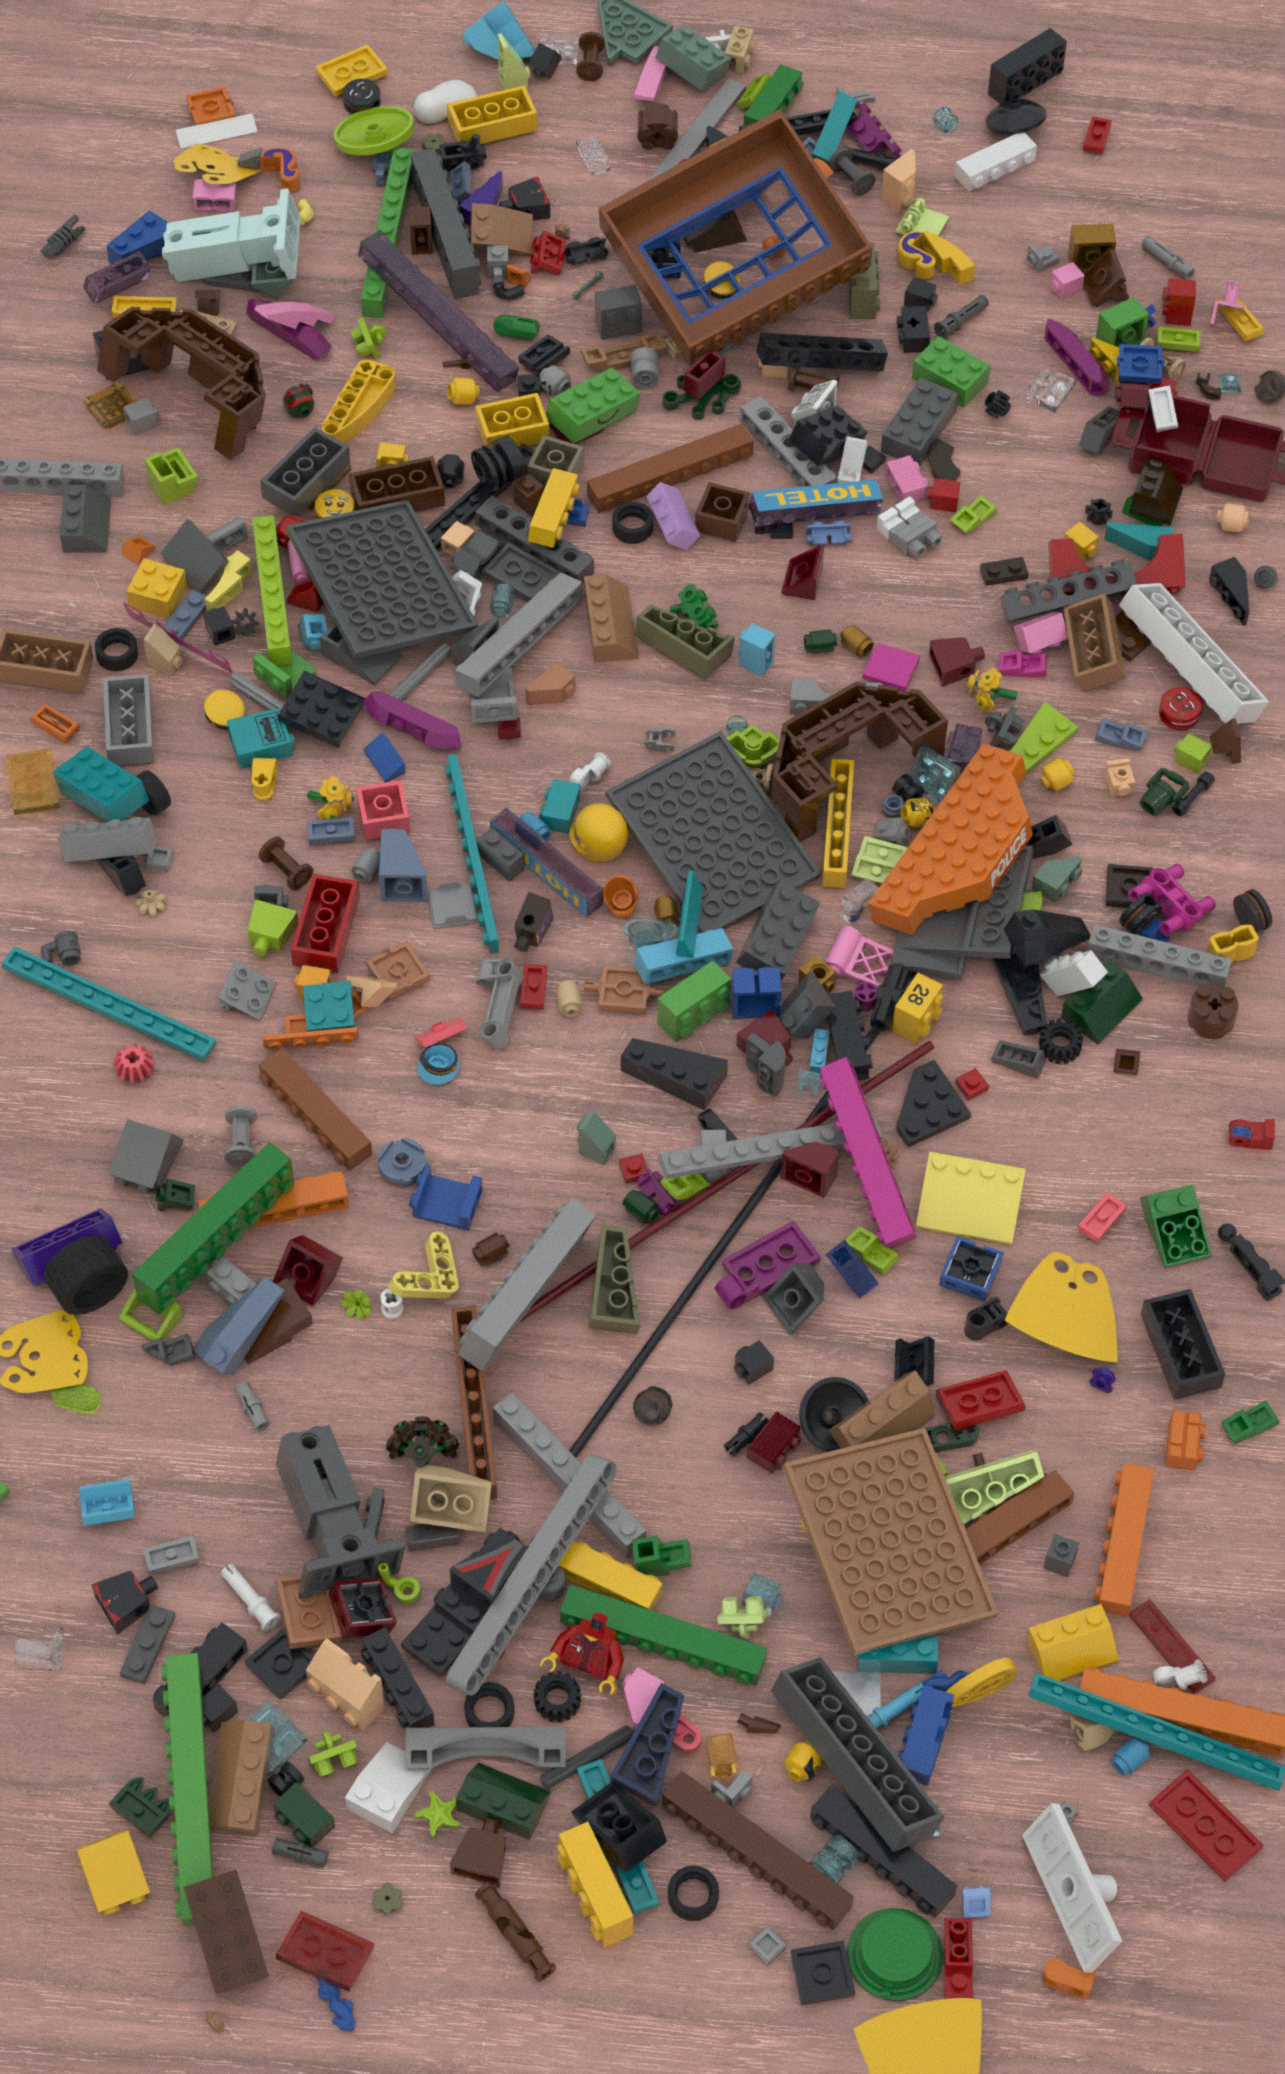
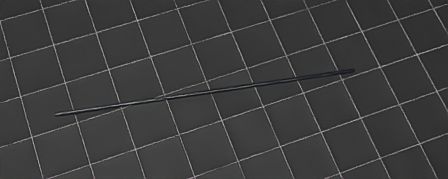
M912 971L908 976L903 989L904 992L918 972ZM874 1027L866 1035L868 1047L871 1046L881 1032L877 1031ZM828 1090L805 1122L825 1110L829 1105L827 1098H830ZM777 1159L573 1444L569 1452L575 1458H577L779 1175L782 1168V1159Z

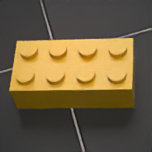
M525 85L447 104L448 123L457 142L469 141L473 134H478L480 136V143L485 144L537 131V111Z
M583 1823L558 1834L559 1844L556 1845L558 1864L562 1871L566 1869L569 1878L567 1881L573 1894L578 1893L581 1902H578L583 1916H589L592 1924L590 1931L594 1940H600L603 1948L632 1936L633 1914L589 1823Z

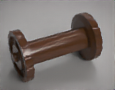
M585 32L579 37L578 41L579 48L584 52L583 60L577 65L576 73L584 81H596L603 74V67L598 62V53L604 49L605 40L597 32Z
M793 367L789 378L788 391L793 392L796 386L811 390L815 385L831 380L838 381V390L840 375L835 373L831 379L801 372V367Z
M276 836L269 839L260 849L259 859L263 863H270L272 861L289 877L287 880L288 887L294 891L299 890L311 879L314 871L313 867L308 863L299 865L283 850L285 841L281 837Z

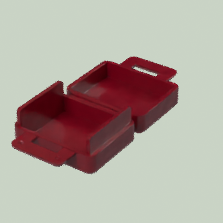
M1172 395L1178 428L1156 432L1150 399L1147 401L1145 409L1131 408L1130 406L1128 408L1126 406L1121 407L1111 442L1114 446L1131 449L1128 468L1133 473H1142L1147 458L1157 459L1169 465L1180 484H1192L1195 481L1197 470L1203 471L1200 482L1202 488L1258 502L1267 499L1271 482L1285 485V469L1283 473L1275 471L1279 453H1285L1284 431L1280 427L1222 415L1215 421L1212 420V415L1209 412L1211 406L1209 403ZM1131 418L1141 420L1135 439L1126 437Z

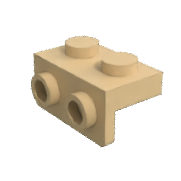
M734 26L725 53L731 58H736V74L743 75L745 68L750 66V54H754L756 49V42L753 41V29Z

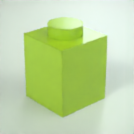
M1188 733L1184 740L1180 739L1174 748V752H1176L1174 762L1198 774L1210 758L1212 745Z

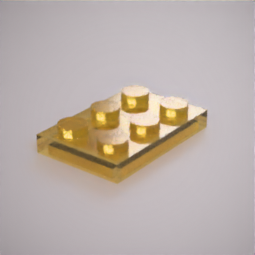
M51 748L5 755L14 815L60 808L57 784L52 773L54 771Z

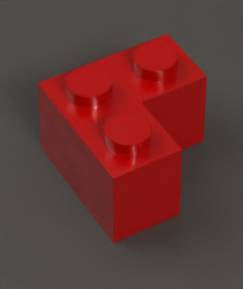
M1168 278L1167 287H1163L1162 300L1166 301L1162 305V315H1166L1165 324L1191 326L1196 298V281Z

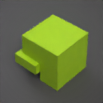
M179 447L163 454L157 453L145 459L148 483L163 505L194 492L193 484L199 482L198 475Z

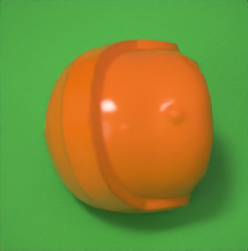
M777 235L770 236L763 241V248L767 250L781 241ZM782 249L770 257H782L786 253V249Z

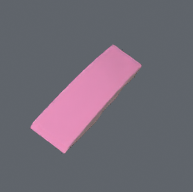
M658 46L653 47L646 61L634 94L636 99L654 102L663 87V79L668 72V67L655 58Z
M274 302L257 305L254 309L265 318L296 329L299 322L314 327L317 319L331 325L335 319V316L324 308L305 303Z

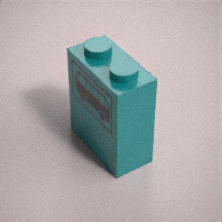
M280 707L227 720L229 737L240 769L252 766L253 758H276L278 760L293 756L292 747L295 746L293 734L287 731L289 725L277 720Z

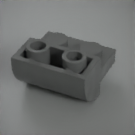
M752 1033L747 1038L745 1064L753 1073L757 1072L759 1088L763 1092L776 1097L784 1084L785 1050L778 1040L770 1046L755 1033Z

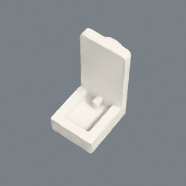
M846 437L837 483L860 480L867 447L866 440Z
M460 570L452 576V579L461 595L465 597L464 600L474 616L476 612L474 609L475 605L481 597L480 589L482 583Z

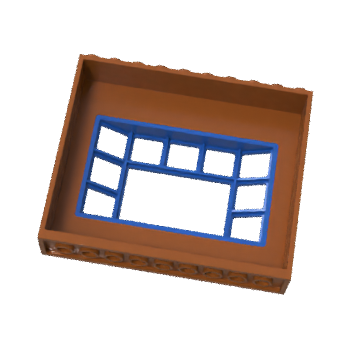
M780 109L599 208L600 229L689 366H692V364L697 362V359L703 357V354L708 352V349L720 353L731 343L736 344L749 333L754 334L758 332L762 326L776 322L780 316L794 312L798 306L812 302L816 296L830 292L834 286L840 283H847L852 276L858 273L863 274L871 267V244ZM780 178L790 192L791 197L774 212L770 213L759 195ZM753 200L781 242L709 282L700 285L673 243ZM794 203H797L808 220L792 235L786 237L775 220ZM813 227L824 243V246L800 258L791 244ZM667 247L678 264L658 269L647 251ZM782 249H786L794 262L771 274L763 260ZM753 265H757L765 278L743 290L734 276ZM683 271L694 289L675 294L663 276ZM728 280L737 294L714 306L705 292ZM699 296L708 310L690 318L679 300Z

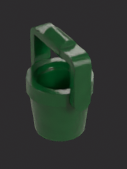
M1160 768L1147 782L1146 787L1148 790L1142 796L1139 803L1148 814L1157 816L1169 804L1179 802L1189 791V783L1184 777L1174 771ZM1164 775L1169 780L1183 787L1176 793L1167 782L1160 778Z

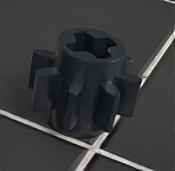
M1000 390L997 393L991 392L985 399V406H987L985 412L995 418H998L999 415L1001 417L1005 416L1011 408V403L1008 402L1010 396Z
M1102 498L1092 499L1091 504L1086 505L1085 513L1088 514L1087 521H1091L1096 526L1106 525L1107 518H1112L1113 510H1110L1111 503H1107Z
M244 608L242 613L235 611L236 619L231 620L233 624L237 625L234 631L239 632L242 630V634L245 637L249 631L255 633L254 626L260 624L253 619L256 613L252 612L249 615L247 608ZM246 617L250 623H246L244 627L240 621H244Z

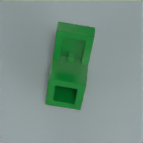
M656 1535L632 1540L634 1564L640 1572L646 1575L667 1576L670 1575V1570L692 1567L690 1542L688 1539L662 1543Z

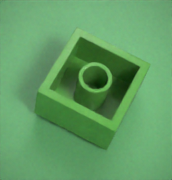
M1135 297L1123 301L1110 309H1105L1099 313L1096 338L1116 347H1119V344L1140 345L1145 340L1149 313Z

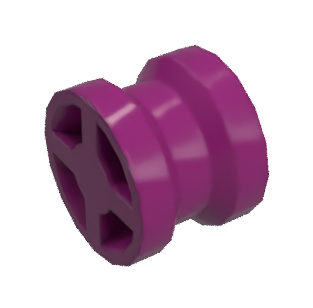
M862 982L855 988L854 1000L859 999L861 1011L868 1012L875 1008L878 989L873 983Z

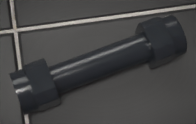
M1209 772L1201 774L1197 779V784L1190 792L1172 806L1173 812L1177 816L1186 814L1190 809V804L1203 790H1208L1215 781L1214 776Z

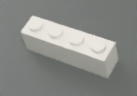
M1025 132L1014 134L957 161L954 177L968 192L980 188L990 181L996 180L1035 161L1037 145Z

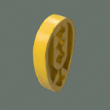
M1010 1658L997 1659L980 1667L946 1691L954 1695L952 1707L968 1704L1002 1689L1015 1679L1018 1671Z

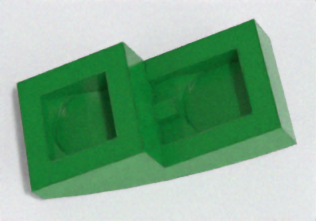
M1267 1400L1246 1412L1242 1409L1221 1421L1234 1444L1263 1433L1280 1423Z

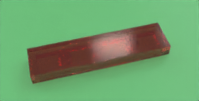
M1151 1599L1129 1613V1617L1170 1666L1183 1668L1194 1664L1195 1660L1198 1659L1202 1662ZM1203 1662L1204 1669L1202 1670H1206L1208 1679L1205 1683L1200 1681L1187 1686L1193 1694L1200 1692L1216 1679Z

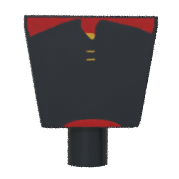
M538 176L509 187L508 200L499 202L501 207L533 214V221L550 218V202Z
M127 1571L91 1585L96 1600L117 1634L147 1613L150 1607L147 1595L159 1589L152 1575L138 1582L132 1571Z

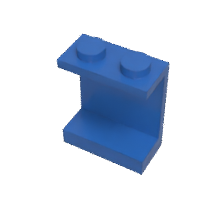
M426 1164L424 1172H420L417 1178V1192L412 1193L409 1207H412L413 1217L470 1230L483 1191L482 1177L473 1175L471 1183L466 1184L433 1176L431 1174V1165Z

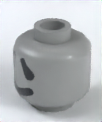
M556 365L544 368L539 375L540 388L553 397L571 387L570 375Z

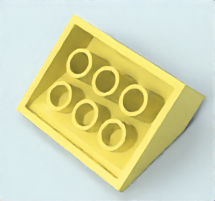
M929 1152L916 1228L1012 1246L1026 1169Z

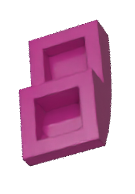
M1021 650L999 653V672L1004 675L1019 677L1047 676V658L1045 653L1023 655Z

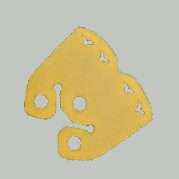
M194 144L173 160L175 169L181 172H195L197 169L191 162H196L199 169L208 173H217L204 174L202 176L204 181L209 184H231L261 171L259 167L256 170L238 166L236 160L239 161V157L229 156L227 152L204 144ZM181 165H187L190 168L184 169L181 168ZM207 165H212V166H214L215 168H214V169H209V168H207L206 166H207ZM210 177H216L219 180L212 181L210 180Z
M61 1309L8 1328L0 1336V1355L5 1358L14 1356L22 1344V1340L28 1339V1342L25 1343L19 1352L20 1360L23 1367L34 1371L36 1374L30 1376L28 1372L21 1368L12 1366L6 1369L0 1379L1 1385L19 1393H33L82 1384L87 1376L88 1360L86 1352L77 1345L81 1337V1330L74 1315L68 1314ZM63 1315H65V1319H67L69 1322L61 1321L63 1319ZM71 1329V1334L73 1335V1337H70V1335L67 1334ZM5 1341H11L13 1346L11 1349L5 1350L2 1348V1344ZM31 1352H39L40 1357L37 1360H31L29 1358ZM76 1354L78 1355L77 1359L80 1360L79 1362L73 1360ZM78 1370H80V1373L78 1374L79 1378H77V1376L74 1375V1373H76ZM11 1375H20V1380L17 1383L10 1382L9 1378Z

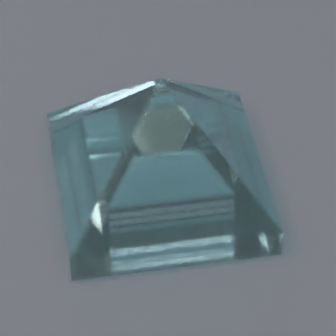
M1219 374V388L1221 392L1241 393L1240 374Z

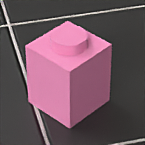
M1074 262L1052 271L1050 287L1053 292L1063 299L1083 290L1085 275Z

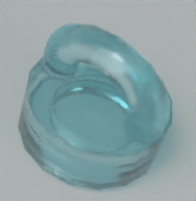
M739 715L730 717L726 723V731L729 736L737 730L741 733L748 728L747 720Z

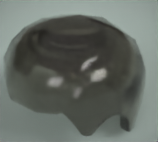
M1268 370L1259 376L1260 382L1255 386V393L1262 403L1272 404L1284 398L1285 376L1278 370Z
M650 1386L648 1389L640 1392L633 1403L635 1418L641 1424L652 1427L664 1423L668 1419L673 1406L671 1396L665 1389L656 1386Z

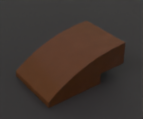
M287 1278L277 1283L278 1286L286 1291L245 1356L248 1364L291 1342L292 1335L313 1325L311 1313Z

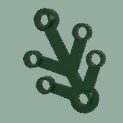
M727 374L721 378L716 385H713L701 397L697 406L692 408V417L695 420L703 419L705 408L712 396L720 392L718 400L712 403V412L717 415L722 414L730 394H735L741 389L739 378L734 374ZM681 375L677 378V387L684 390V383H681L684 382V375ZM670 390L663 394L662 404L667 410H674L680 403L695 400L696 398L687 393L679 395L677 392Z

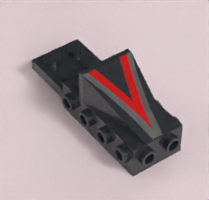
M500 1527L495 1534L490 1533L479 1552H473L470 1557L450 1568L451 1583L445 1589L442 1588L437 1592L434 1597V1607L401 1643L402 1649L441 1678L454 1664L529 1547L521 1543L519 1538L511 1531L506 1532Z

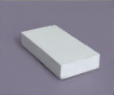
M1170 386L1149 389L1148 393L1156 432L1178 428Z

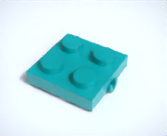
M351 981L303 986L307 1032L355 1027Z

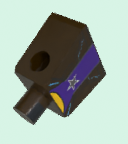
M528 892L514 926L517 937L514 947L517 950L527 952L530 945L536 947L540 945L554 919L550 899Z

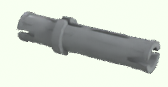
M1150 235L1143 239L1141 246L1168 265L1171 271L1178 272L1186 280L1193 277L1195 268L1183 261L1180 255L1173 254Z

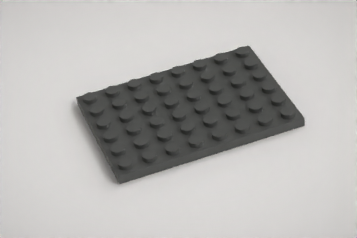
M408 500L287 525L286 533L354 659L466 634L478 627L477 621Z
M722 731L605 792V796L611 805L621 813L629 831L681 906L683 904L688 871H694L703 888L698 921V931L700 933L707 930L725 929L762 909L770 891L780 880L799 889L821 876V871Z

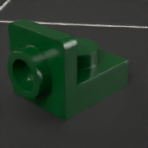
M167 1179L162 1187L159 1186L156 1191L155 1200L158 1201V1210L163 1211L167 1205L191 1210L194 1206L195 1185Z

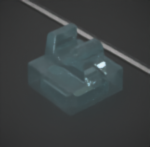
M799 1069V1091L803 1092L804 1086L810 1083L813 1086L812 1094H817L821 1086L819 1077L822 1074Z

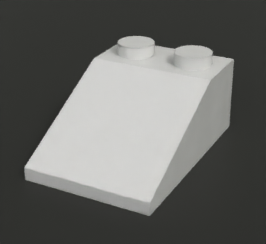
M386 1742L359 1774L345 1797L346 1809L393 1834L432 1768H406L405 1751Z

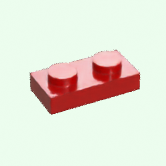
M1092 116L1083 145L1084 151L1103 154L1112 120Z
M524 964L520 1008L544 1010L547 965Z

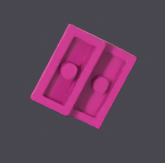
M878 643L869 659L862 678L882 683L886 686L898 687L899 690L905 691L911 682L914 670L919 664L920 655Z

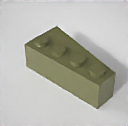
M870 243L872 246L871 267L865 273H858L849 280L850 319H875L876 311H880V298H877V295H879V282H877V279H879V267H876V264H878V251H875L874 243Z
M649 605L637 616L636 636L704 679L732 655L735 636L730 634L726 636L717 633V629L711 627L705 629L696 625V621L679 619L677 614L654 605Z
M602 1225L588 1328L638 1334L640 1319L638 1317L627 1228Z

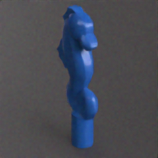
M938 1670L933 1677L926 1681L923 1680L921 1684L946 1691L970 1673L959 1670L954 1672L951 1677H947L946 1673Z
M325 1968L316 1970L315 1975L320 1985L318 1995L321 1999H329V2008L339 2017L333 2018L332 2023L337 2025L342 2031L354 2030L356 2021L352 2014L353 2003L346 1999L340 2000L339 1987L330 1982Z

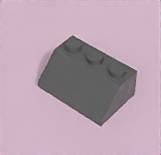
M64 485L60 530L63 553L107 552L110 498L87 485Z

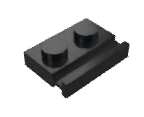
M547 335L518 356L519 363L532 371H538L540 375L544 368L556 365L570 354V347L563 346L562 342Z

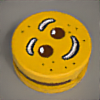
M331 489L321 493L314 505L316 519L355 511L353 497L348 492L340 489Z

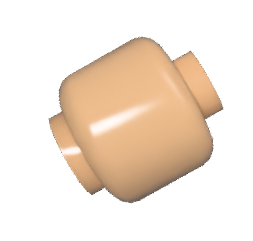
M1226 503L1223 506V510H1218L1217 523H1221L1223 531L1241 533L1244 528L1248 527L1250 511H1246V507L1242 504Z

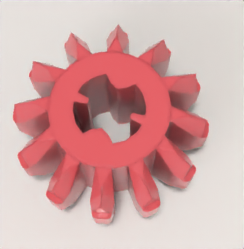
M135 1042L130 1048L124 1045V1051L117 1050L116 1057L113 1060L115 1074L121 1076L123 1082L130 1079V1082L134 1084L135 1080L139 1079L143 1083L144 1076L150 1077L151 1070L154 1069L152 1053L147 1051L144 1045L137 1048Z

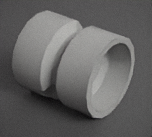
M648 347L634 350L631 354L633 384L640 388L655 386L659 381L657 352Z

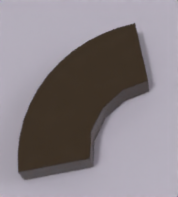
M938 438L933 441L929 453L932 474L936 479L955 481L960 476L961 470L951 460L954 447Z

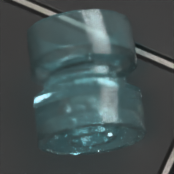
M833 1835L824 1845V1852H818L809 1864L838 1884L845 1876L844 1870H850L859 1860L860 1856L847 1840L841 1836Z

